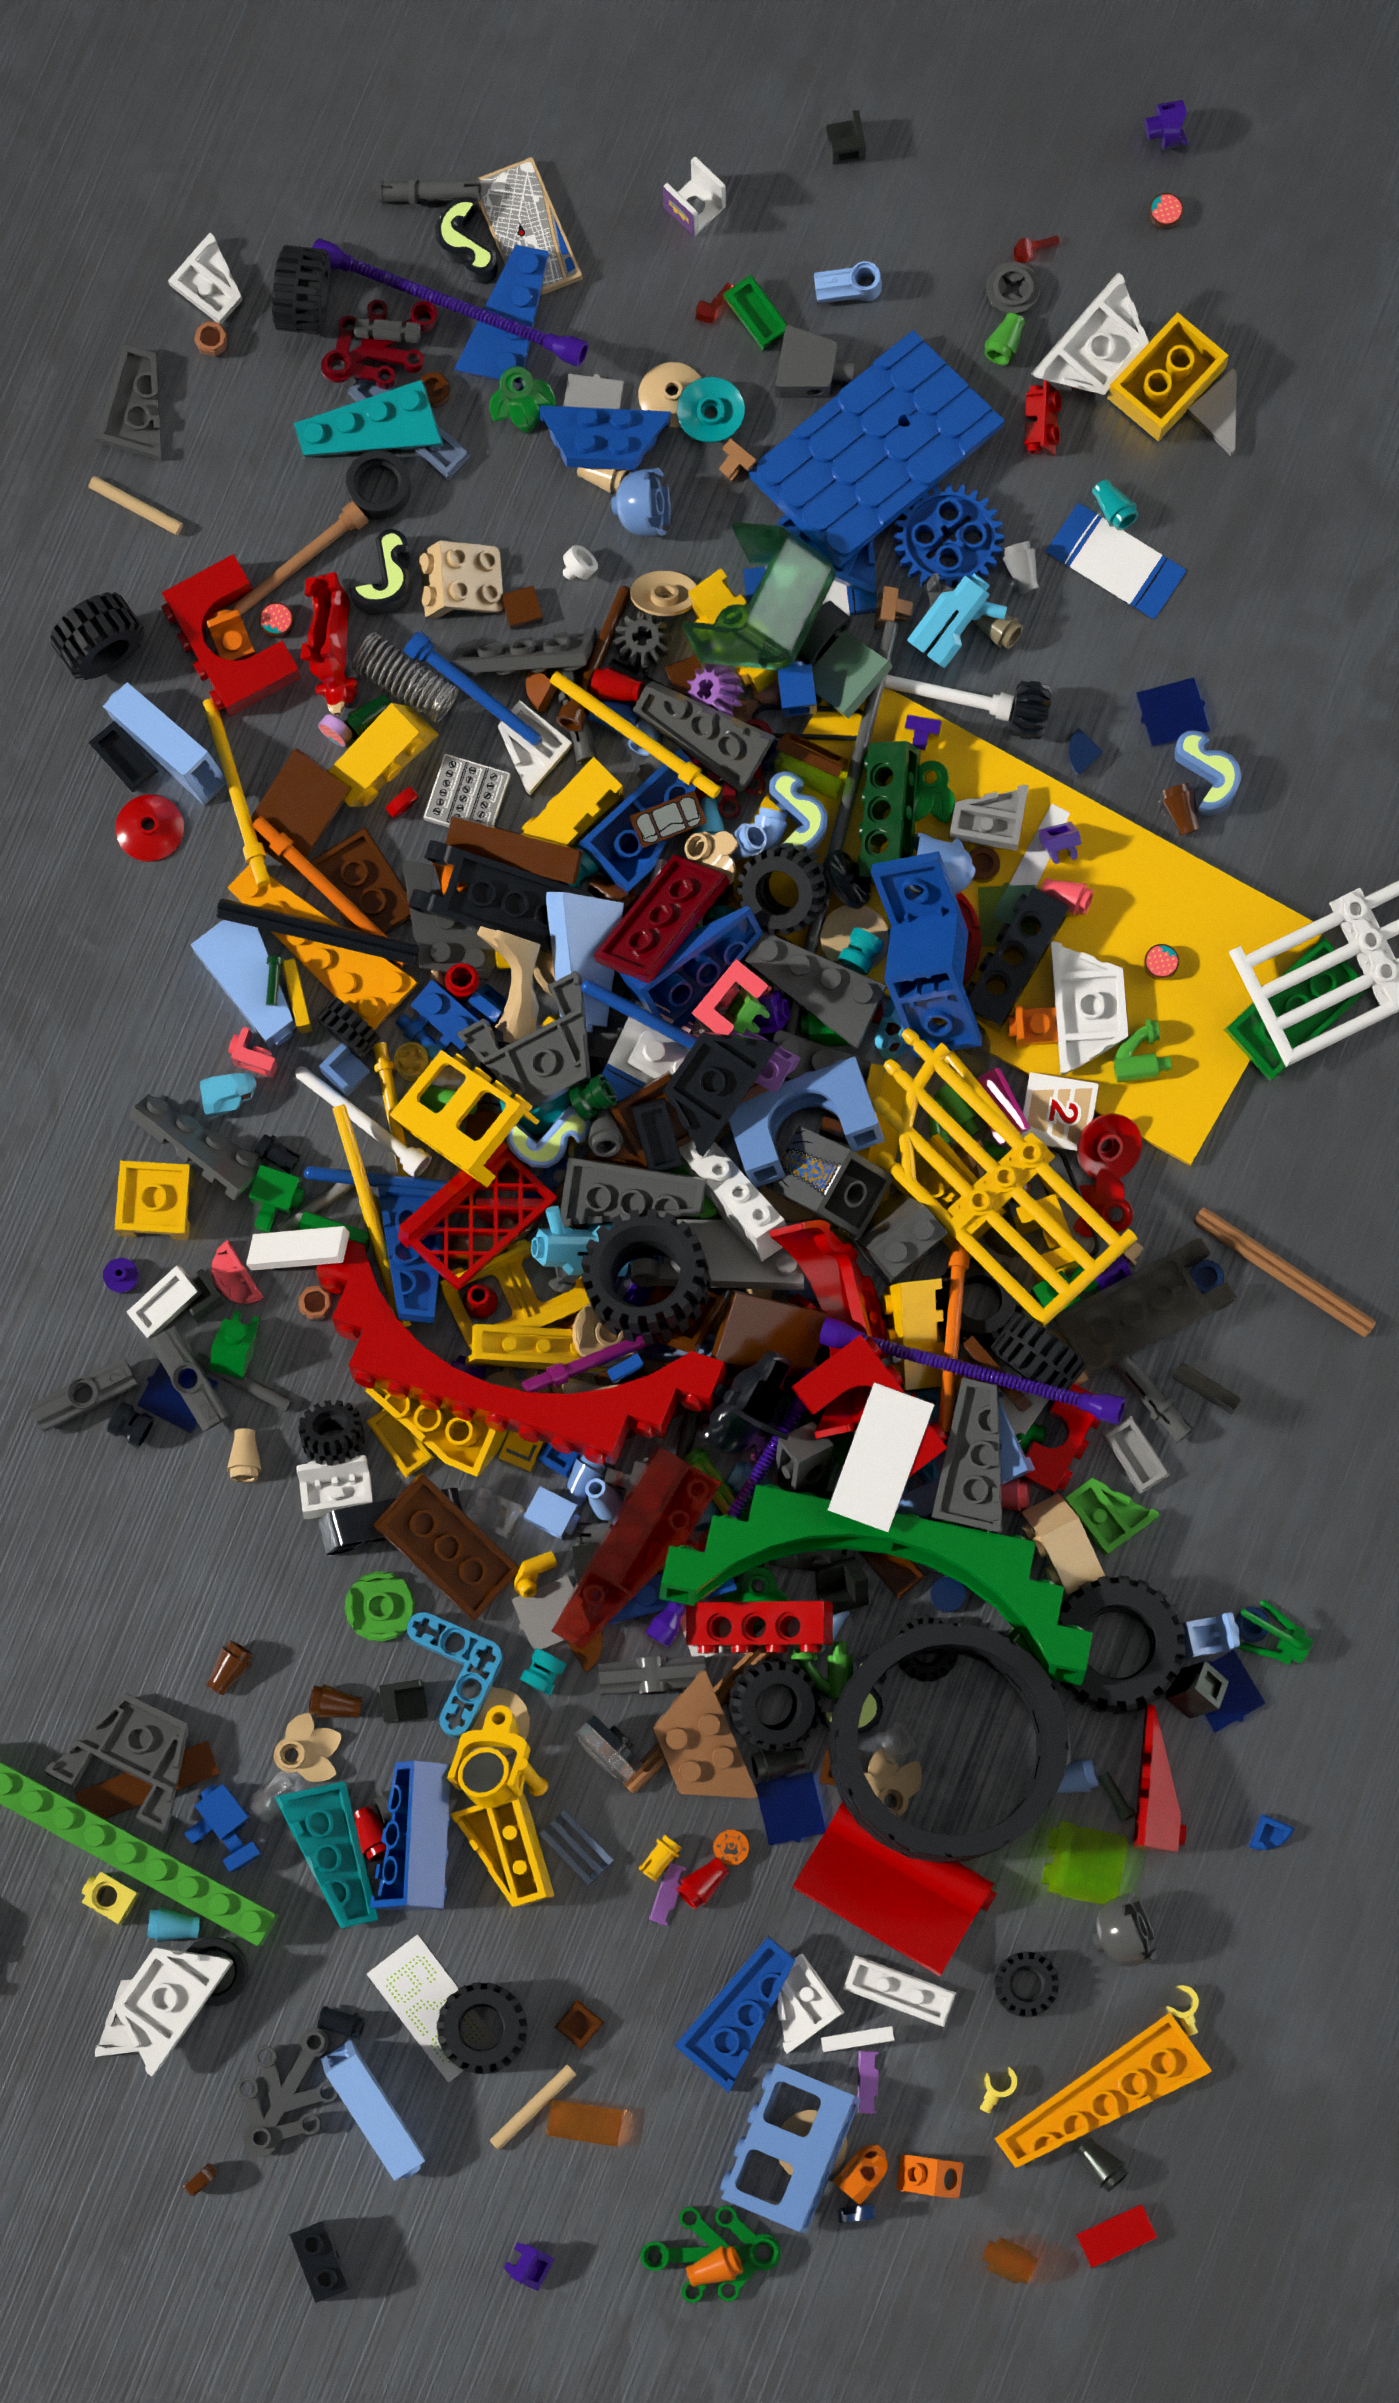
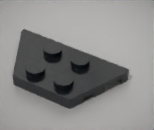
M706 1031L701 1033L663 1090L670 1104L675 1107L684 1129H687L694 1141L695 1149L699 1155L703 1157L708 1152L780 1044L773 1041Z

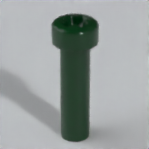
M268 956L266 962L269 965L266 1005L277 1006L280 966H284V958Z

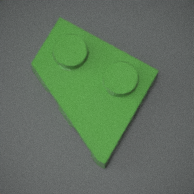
M1094 1478L1089 1479L1064 1498L1066 1503L1079 1517L1086 1533L1105 1557L1160 1516L1156 1510L1152 1508L1148 1510L1131 1501V1497L1121 1492L1110 1490L1107 1485Z

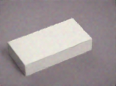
M175 1266L127 1311V1314L147 1338L153 1339L199 1297L202 1291L182 1267Z
M892 2026L822 2037V2050L824 2053L894 2041Z

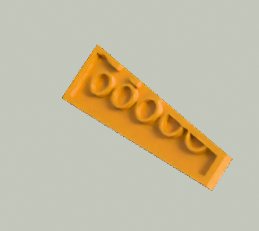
M251 864L227 887L244 904L342 927L269 874L270 884L258 887ZM271 931L335 997L359 1014L374 1030L420 984L417 979L389 959Z
M1169 2012L994 2139L1014 2168H1018L1207 2075L1212 2070Z

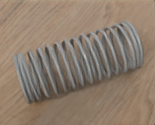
M376 632L368 635L356 651L351 662V669L355 672L359 671L361 676L366 675L367 680L372 679V682L374 684L378 683L380 688L385 687V691H391L393 696L398 695V699H404L405 704L410 703L411 708L417 707L418 713L423 712V715L425 717L429 716L430 720L434 721V723L439 722L453 705L458 695L459 687L454 683L452 684V681L445 684V677L439 680V673L432 676L433 669H429L426 672V664L420 667L419 660L414 662L410 657L407 659L408 655L405 653L401 654L400 648L394 651L395 645L391 644L388 647V640L382 642V636H379ZM371 643V645L369 646L368 650L366 651L364 657H363V658L361 659V661L359 662V660H360L361 656L363 655L364 651L366 650V648L368 647V645ZM384 646L382 652L380 653V655L378 656V658H377V659L375 660V662L373 663V661H374V659L376 658L377 654L379 653V651L381 650V648ZM389 652L387 658L385 659V661L383 662V664L380 666V664H381V662L383 661L384 657H385L386 654ZM396 655V657H395L394 661L392 662L391 666H390V667L388 668V670L386 671V669H387L388 665L390 664L391 660H392V659L394 658V656ZM402 660V662H401V664L399 665L398 669H397V670L395 671V673L393 674L395 668L397 667V665L399 664V662ZM409 663V665H408V667L406 668L405 672H404L403 675L400 677V675H401V673L403 672L404 668H405V667L407 666V664ZM368 664L367 670L362 672V669ZM375 667L373 675L369 677V672ZM415 668L414 672L412 673V675L410 676V678H409L408 681L406 682L408 676L410 675V673L412 672V670ZM382 670L379 679L375 681V676ZM421 672L419 678L417 679V681H416L415 684L413 685L415 679L417 678V676H418L419 673ZM388 675L386 682L382 685L381 681ZM427 677V679H426V681L424 682L423 686L420 688L421 684L423 683V681H424L425 678ZM395 678L392 687L388 689V684ZM434 680L432 686L430 687V689H429L428 692L426 693L428 687L430 686V684H431L432 681ZM400 684L399 690L394 693V689ZM440 685L439 689L437 690V692H436L435 695L433 696L435 690H436V689L438 688V686ZM407 687L405 695L400 697L401 692ZM413 692L411 699L407 701V697ZM420 695L418 703L413 705L414 700ZM448 698L447 702L445 703V705H444L443 708L441 709L442 705L444 704V702H445L446 699ZM426 700L424 707L420 709V705ZM433 703L430 712L426 714V709Z

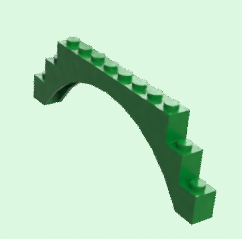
M756 1485L748 1522L741 1521L732 1515L712 1516L705 1553L699 1552L690 1546L674 1547L669 1545L659 1599L695 1606L703 1598L739 1574L765 1562L804 1552L850 1549L890 1554L927 1565L964 1584L992 1605L1023 1638L1032 1655L1040 1663L1051 1680L1082 1686L1093 1632L1084 1631L1083 1628L1076 1625H1057L1064 1587L1058 1586L1049 1580H1029L1036 1542L1027 1540L1023 1536H1005L992 1533V1531L987 1529L961 1527L947 1520L939 1522L927 1520L913 1513H906L904 1515L895 1513L889 1532L828 1511L831 1500L819 1498L813 1493L785 1491L776 1485Z

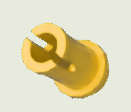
M664 1835L661 1840L659 1838L656 1840L657 1846L638 1868L655 1882L658 1881V1878L673 1858H679L680 1856L678 1852L682 1847L667 1835Z

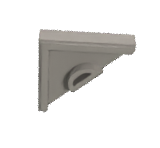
M1234 368L1225 374L1187 410V413L1230 456L1235 452L1237 371Z

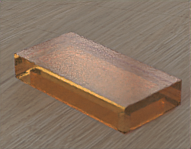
M552 2100L546 2136L617 2147L623 2111Z

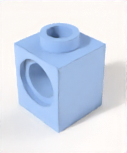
M539 1486L523 1518L525 1522L563 1540L566 1533L570 1535L574 1533L581 1516L576 1514L578 1511L576 1504Z

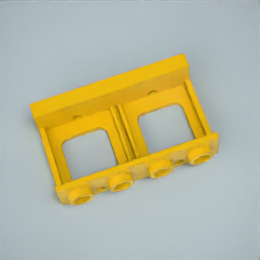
M441 1050L390 1113V1116L409 1133L485 1187H488L496 1176L483 1165L522 1116L535 1125L539 1123V1120L529 1112L533 1106L521 1096L515 1094L511 1098L512 1092L502 1083L496 1080L493 1085L490 1084L493 1079L476 1066L471 1071L470 1069L473 1065L461 1055L456 1053L452 1058ZM447 1065H451L455 1070L464 1075L466 1079L440 1112L434 1113L420 1103V1098L442 1069ZM485 1093H490L506 1104V1106L482 1138L474 1141L459 1130V1125Z
M523 1239L511 1244L508 1247V1252L495 1257L464 1286L489 1275L496 1277L512 1310V1315L494 1325L555 1328L576 1317L590 1303L582 1283V1277L575 1281L574 1289L545 1302L538 1300L522 1267V1262L532 1256V1241L527 1242V1239ZM463 1267L452 1270L458 1278L467 1271H464ZM447 1280L440 1281V1290L470 1354H472L473 1324L459 1297V1291Z

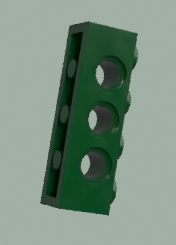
M908 741L869 743V751L864 760L867 777L866 787L862 791L864 817L859 827L862 843L861 854L857 858V870L859 877L875 886V882L871 874L872 864L913 856L921 750ZM893 774L891 783L885 786L887 778ZM891 808L889 816L883 819L884 812ZM888 841L886 850L880 853L882 845Z

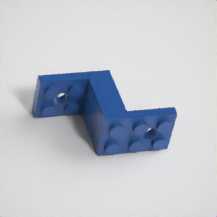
M937 851L872 864L871 874L891 924L884 979L903 1029L910 1028L920 1036L919 1038L924 1040L933 1050L941 1042L950 1051L981 1046L982 1035L963 986L969 931L940 852ZM910 885H918L922 887L924 890L919 893H914L906 887ZM933 1018H942L946 1020L947 1023L937 1025L936 1023L930 1020ZM910 1046V1047H911V1050H912V1052H913L914 1058L920 1057V1056L913 1050V1046Z

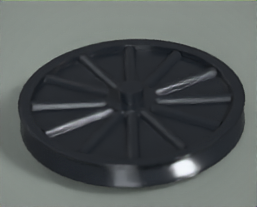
M835 850L828 854L824 860V872L836 896L851 908L859 909L863 905L868 904L871 898L870 885L859 877L856 860L840 850Z

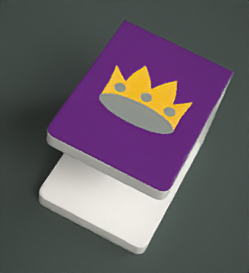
M697 157L691 159V180L679 192H676L668 183L663 186L664 208L695 237L726 207V186ZM689 199H701L705 204L704 210L698 214L687 202Z

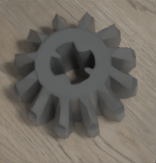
M642 611L637 612L636 621L626 615L624 617L626 626L620 625L616 627V633L620 637L613 640L614 647L620 649L618 658L620 660L629 658L628 666L630 668H634L639 661L641 662L642 670L645 671L648 669V661L650 660L654 665L659 666L661 664L659 655L668 656L670 653V649L666 644L672 642L671 634L664 633L668 628L667 623L664 621L656 624L657 615L652 614L648 620H645ZM639 636H646V645H639Z

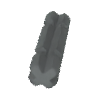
M357 318L354 324V334L357 338L373 336L374 339L401 341V339H405L406 342L417 343L421 337V326L418 323L412 322L402 325L401 321L375 319L374 322H370V319Z

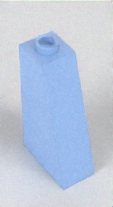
M128 682L112 693L109 700L103 705L113 721L204 806L227 784L224 774L208 751Z
M547 892L546 904L555 981L577 971L582 977V982L590 980L612 992L615 970L598 964L593 955L622 920L624 903L567 892ZM583 992L587 1032H593V1026L607 1027L610 1006Z
M222 920L190 944L194 953L268 1048L273 1044L277 1046L283 1044L293 1035L292 1030L296 1028L280 984L277 1006L266 1005L269 965L266 964L268 953L257 927Z
M347 2040L322 2056L320 2059L325 2075L393 2180L395 2181L400 2177L407 2179L416 2174L421 2169L420 2164L425 2162L423 2154L353 2041Z

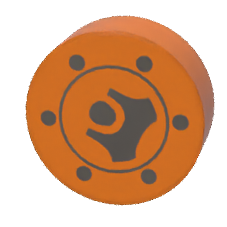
M726 1830L715 1839L714 1854L724 1865L736 1866L747 1858L749 1843L741 1832Z

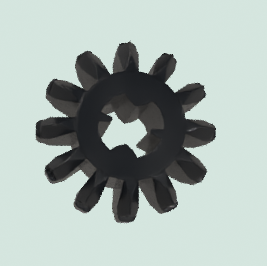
M1031 680L1030 682L1021 681L1017 685L1010 721L1012 735L1027 740H1040L1046 730L1052 694L1049 685Z

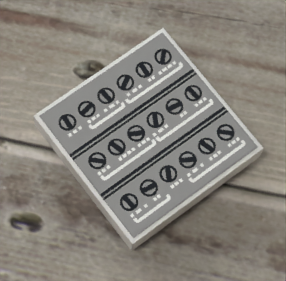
M444 754L424 814V820L449 828L451 816H458L495 826L511 777L510 773Z

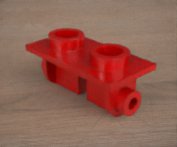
M1047 380L1043 381V386H1030V391L1026 393L1025 416L1027 418H1037V422L1025 423L1024 447L1027 448L1028 454H1040L1041 449L1044 448L1051 456H1056V444L1060 442L1057 412L1061 410L1062 400L1060 393Z

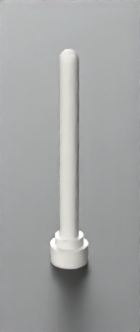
M888 674L883 687L989 710V714L996 715L995 719L1009 722L1014 699L1013 694L1001 692L1000 695L993 694V697Z
M300 1066L295 1070L297 1079L333 1107L346 1104L350 1120L398 1156L400 1163L403 1165V1170L409 1175L417 1178L426 1170L432 1159L427 1152L421 1148L407 1147L306 1067Z

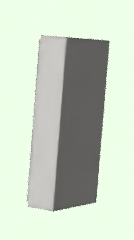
M1132 1416L1102 1434L1103 1439L1139 1494L1144 1493L1170 1476V1473Z

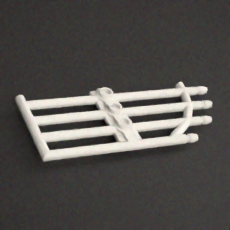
M1399 880L1366 897L1361 888L1341 896L1329 903L1333 913L1245 955L1241 946L1229 951L1286 1067L1399 1012V958H1395L1387 942L1388 939L1399 934V919L1380 928L1371 910L1399 896ZM1338 925L1341 926L1349 944L1263 986L1260 985L1252 967ZM1356 956L1364 975L1276 1017L1268 998ZM1369 987L1372 988L1380 1006L1292 1049L1283 1031L1284 1029Z

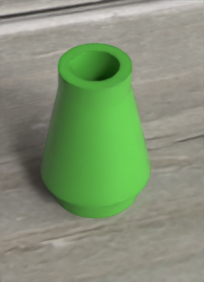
M1008 313L1003 322L985 342L986 349L984 354L990 361L998 365H1007L1009 361L1015 359L1025 320L1015 313Z

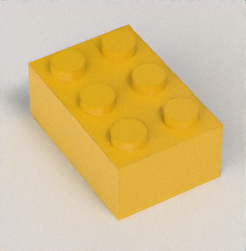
M1177 312L1111 383L1107 399L1159 442L1186 413L1188 408L1198 400L1226 369L1229 355Z

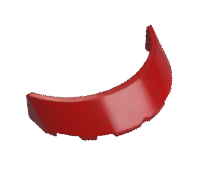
M819 1219L769 1230L771 1239L779 1243L798 1263L815 1293L820 1309L828 1313V1317L844 1321L857 1331L865 1332L866 1335L872 1336V1338L876 1337V1339L880 1338L887 1341L885 1323L881 1316V1305L870 1275L863 1276L856 1263L859 1255L850 1243L843 1244L829 1230L831 1225L828 1222ZM829 1347L830 1357L842 1348ZM882 1353L878 1358L882 1362V1359L888 1358L887 1353ZM857 1387L849 1389L827 1404L822 1419L814 1431L815 1438L818 1439L857 1430L872 1388Z

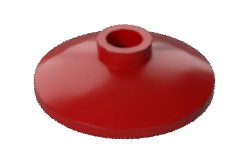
M151 794L142 795L132 799L121 809L116 820V837L121 848L132 858L143 862L160 861L170 856L179 847L184 835V821L179 809L167 798ZM146 820L154 821L155 824L151 830H144L142 828Z
M1104 1114L1092 1120L1082 1131L1077 1144V1159L1082 1170L1093 1179H1096L1101 1168L1113 1172L1119 1178L1125 1176L1132 1170L1140 1157L1142 1149L1140 1131L1131 1119L1121 1114ZM1108 1139L1106 1147L1101 1149L1102 1143Z

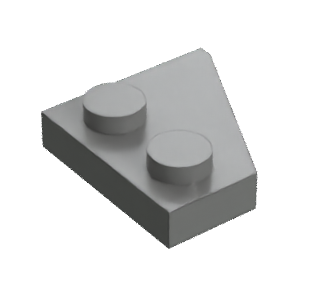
M1020 785L1017 786V790L998 795V792L985 794L979 799L970 798L955 802L949 839L955 840L958 838L964 842L1017 851L1029 786Z

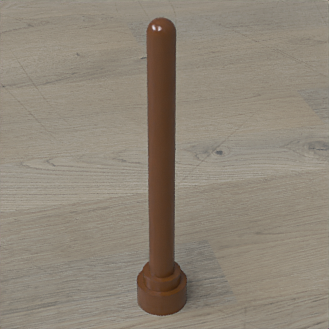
M621 586L618 589L578 684L579 687L590 693L593 674L603 663L616 632V627L619 625L629 601L630 588L628 586ZM572 698V701H568L566 705L561 707L556 721L567 730L581 731L587 718L585 714L586 708Z

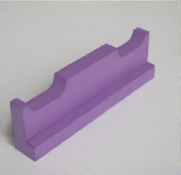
M671 1862L666 1867L649 1917L650 1921L665 1926L668 1925L666 1917L669 1909H674L678 1897L676 1888L680 1886L678 1880L681 1872L686 1870L685 1867Z
M859 2051L857 2097L861 2101L857 2108V2113L877 2114V2111L873 2109V2100L878 2095L879 2070L875 2069V2056L878 2055V2052Z

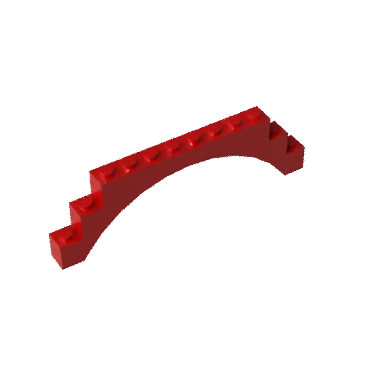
M348 1240L343 1263L322 1264L316 1268L319 1283L325 1290L334 1294L343 1292L332 1319L336 1332L341 1337L350 1341H357L359 1339L348 1364L352 1379L357 1384L370 1389L374 1388V1386L385 1389L390 1395L399 1399L409 1397L418 1400L423 1406L432 1410L443 1408L452 1411L456 1417L465 1421L476 1419L485 1422L489 1428L495 1431L504 1432L506 1429L518 1433L522 1439L532 1443H537L539 1440L551 1444L555 1450L562 1453L570 1454L573 1451L582 1454L587 1460L595 1464L603 1465L605 1462L612 1465L616 1464L630 1428L642 1437L652 1438L656 1436L663 1439L678 1402L691 1411L700 1412L705 1410L712 1412L714 1403L717 1400L713 1393L719 1383L723 1384L726 1378L724 1361L690 1351L683 1357L648 1376L607 1389L572 1394L535 1393L491 1384L452 1367L422 1346L396 1318L377 1287L364 1244Z

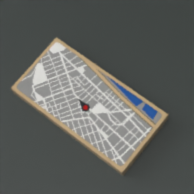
M533 157L479 177L482 185V193L479 194L482 197L478 201V205L504 267L515 245L549 251L541 296L583 280L581 271Z

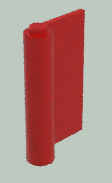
M843 1802L792 1886L795 1890L939 1977L979 1909L981 1908L987 1912L997 1895L995 1891L991 1890L995 1883L960 1862L935 1863L913 1859L879 1843L857 1824Z

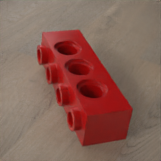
M826 1601L698 1602L695 1606L686 1605V1645L697 1647V1653L702 1654L719 1653V1647H732V1653H753L754 1646H766V1653H787V1646H800V1652L820 1653L822 1652V1646H833V1603ZM762 1618L765 1621L766 1629L762 1636L756 1637L753 1632V1625L758 1619ZM797 1618L800 1622V1630L797 1635L791 1637L787 1631V1626L790 1620ZM724 1619H728L732 1626L731 1632L723 1638L719 1632V1626Z

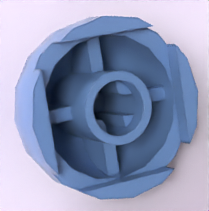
M659 468L631 472L623 478L617 488L616 496L612 497L611 506L614 516H618L621 524L636 536L654 537L663 536L667 533L662 528L663 525L670 524V493L668 486L661 487L659 478L665 476Z

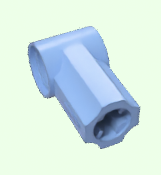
M863 261L857 263L853 268L814 273L818 304L852 299L870 302L875 300L882 291L879 269L871 262ZM863 277H871L875 280L873 284L867 287L858 284V281Z

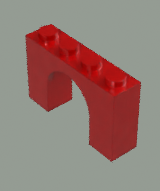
M234 554L163 591L162 596L165 604L160 606L168 622L172 624L176 621L181 633L177 634V637L185 652L187 653L192 650L198 661L193 663V666L202 682L208 679L214 690L210 691L209 694L218 711L225 708L229 717L302 679L299 669L283 640L250 658L236 661L217 656L206 645V622L211 620L215 613L240 600L252 590L250 582Z
M861 1334L791 1387L812 1415L816 1414L843 1392L857 1387L872 1388L874 1383L906 1394L900 1386L904 1382L903 1378L892 1365L888 1368L885 1367L878 1358L882 1354L878 1345L871 1337L865 1340ZM914 1393L910 1395L912 1397L917 1398ZM935 1421L931 1425L927 1424L908 1478L947 1449L943 1443L947 1436Z

